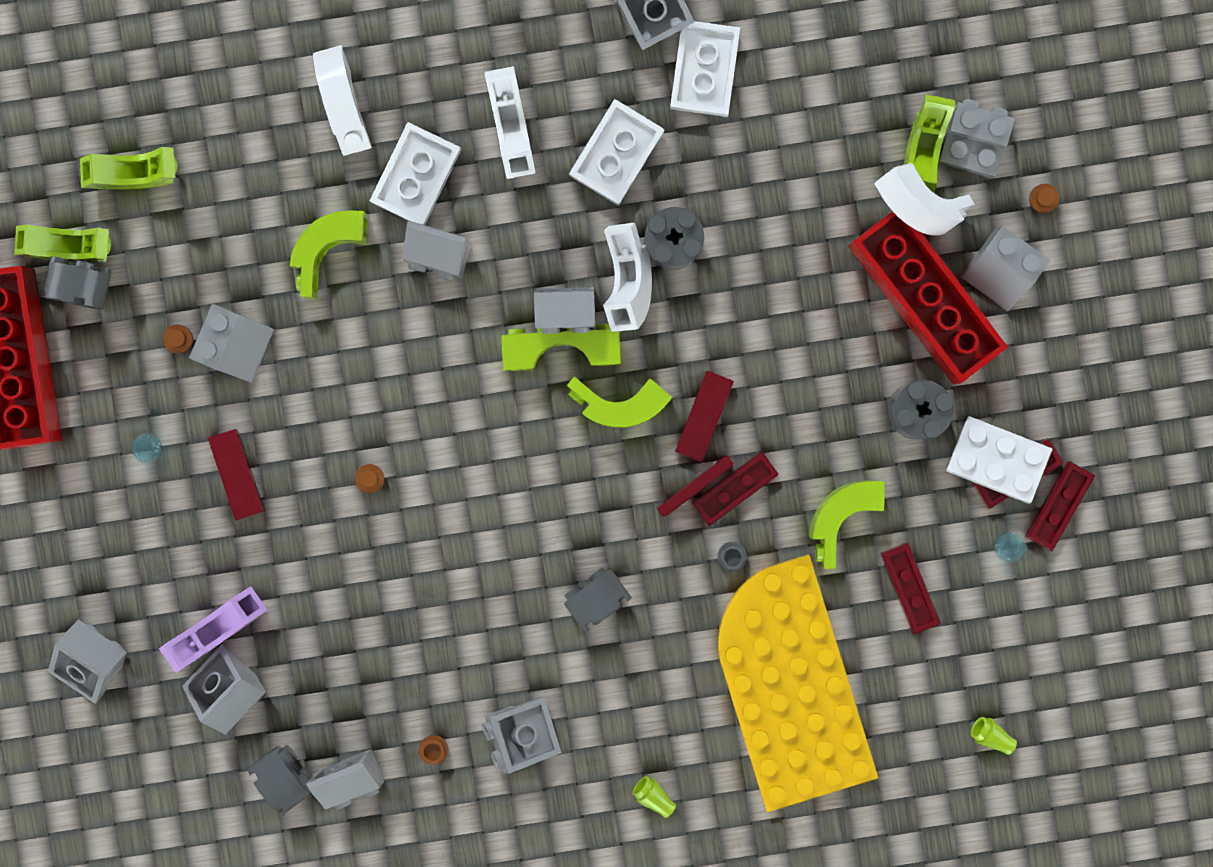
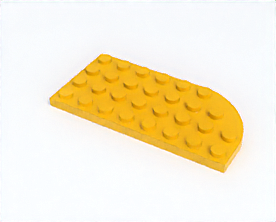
M807 554L768 566L756 572L738 588L726 606L718 632V655L766 811L771 812L877 779L878 775L810 555Z

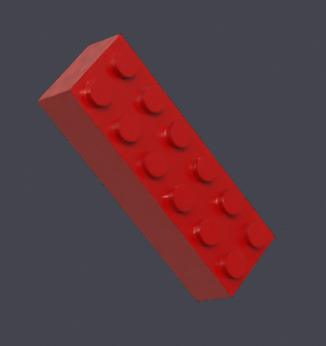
M893 211L848 245L849 249L952 384L964 382L1008 348L1007 344L924 235L902 221Z
M22 265L1 268L0 451L61 442L62 435L35 269Z

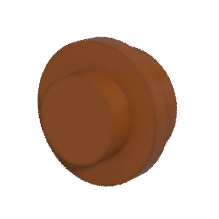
M1050 184L1037 185L1030 192V206L1038 213L1051 212L1059 203L1058 191Z
M175 324L168 327L164 332L163 343L170 352L177 354L185 353L193 344V334L188 327Z
M374 464L361 466L355 474L357 487L365 493L377 492L382 488L385 481L382 469Z
M438 735L425 737L419 745L421 759L430 765L443 762L448 754L446 741Z

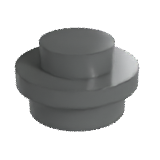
M728 542L720 547L717 559L725 570L737 571L745 565L747 554L740 544Z

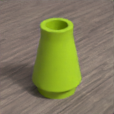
M980 717L971 729V737L979 745L1001 751L1007 755L1011 754L1016 748V739L1006 733L992 718Z
M645 776L633 789L632 795L636 797V802L661 814L664 818L669 817L676 808V804L668 797L655 778L650 779L648 776Z

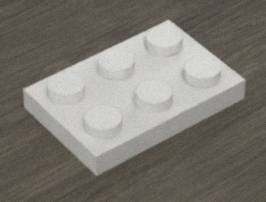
M694 21L695 23L681 29L670 109L728 117L740 27Z
M614 99L570 171L569 176L619 206L665 129Z
M407 122L370 202L408 221L425 225L461 152V148Z
M968 416L946 471L1030 504L1052 448Z

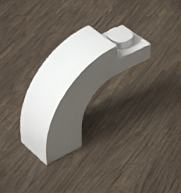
M342 45L313 53L314 67L323 104L333 134L336 135L343 156L370 149L371 142L355 98L351 71Z
M514 66L484 72L506 177L510 179L535 174Z
M912 163L894 167L874 183L884 201L902 221L915 230L928 235H944L962 222L967 216L965 211L975 205L970 195L951 200L937 196L924 184Z
M635 223L608 226L604 232L613 259L615 282L611 296L603 305L611 332L639 329L647 316L651 300L652 273L650 257L646 246L641 245Z

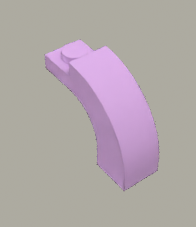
M250 586L228 600L209 616L164 644L159 650L175 673H177L265 613L267 608Z

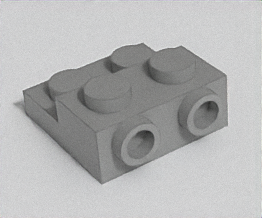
M965 99L963 103L958 102L955 105L945 133L938 163L993 179L996 177L1003 150L1008 145L1015 118L1009 117V111L993 107L991 111L981 109L979 102Z
M538 697L517 706H509L485 715L487 723L482 724L483 732L486 739L493 742L495 751L491 752V758L494 766L497 769L501 768L502 772L510 774L562 753L545 697Z

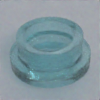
M141 434L132 443V453L140 462H153L161 455L162 444L153 434Z
M1005 533L997 539L995 551L1000 559L1006 562H1015L1024 555L1025 543L1019 535Z

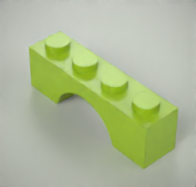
M609 324L595 325L596 330H589L590 332L573 333L572 327L566 328V331L552 334L542 333V328H538L537 333L527 334L523 328L508 329V335H501L503 371L534 370L538 359L545 351L560 345L572 346L580 350L588 358L592 367L621 365L619 331L611 332Z

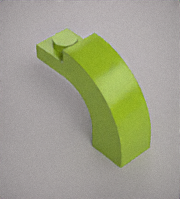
M926 94L920 112L917 111L904 165L912 163L924 184L934 193L937 186L940 150L955 109V100Z
M161 147L149 153L139 155L91 153L80 158L81 188L143 189L173 184V178H175L177 171L174 148Z
M344 210L327 214L310 224L300 235L292 251L290 267L301 270V274H297L296 290L300 292L301 297L305 299H318L320 263L324 255L331 248L345 243L367 244L368 215L364 211Z
M28 224L16 226L14 255L50 260L51 256L73 262H76V260L83 262H106L107 255L111 250V239L108 237L109 229L69 230Z
M573 377L567 385L571 389L568 393L569 396L580 405L584 402L589 404L582 414L596 423L609 427H629L641 424L658 414L672 398L651 379L646 382L635 396L623 402H609L601 399L576 377Z
M863 480L851 482L837 488L821 502L813 516L809 531L810 538L820 539V544H816L815 548L816 562H820V567L836 569L837 533L839 527L848 516L859 511H884L885 481Z

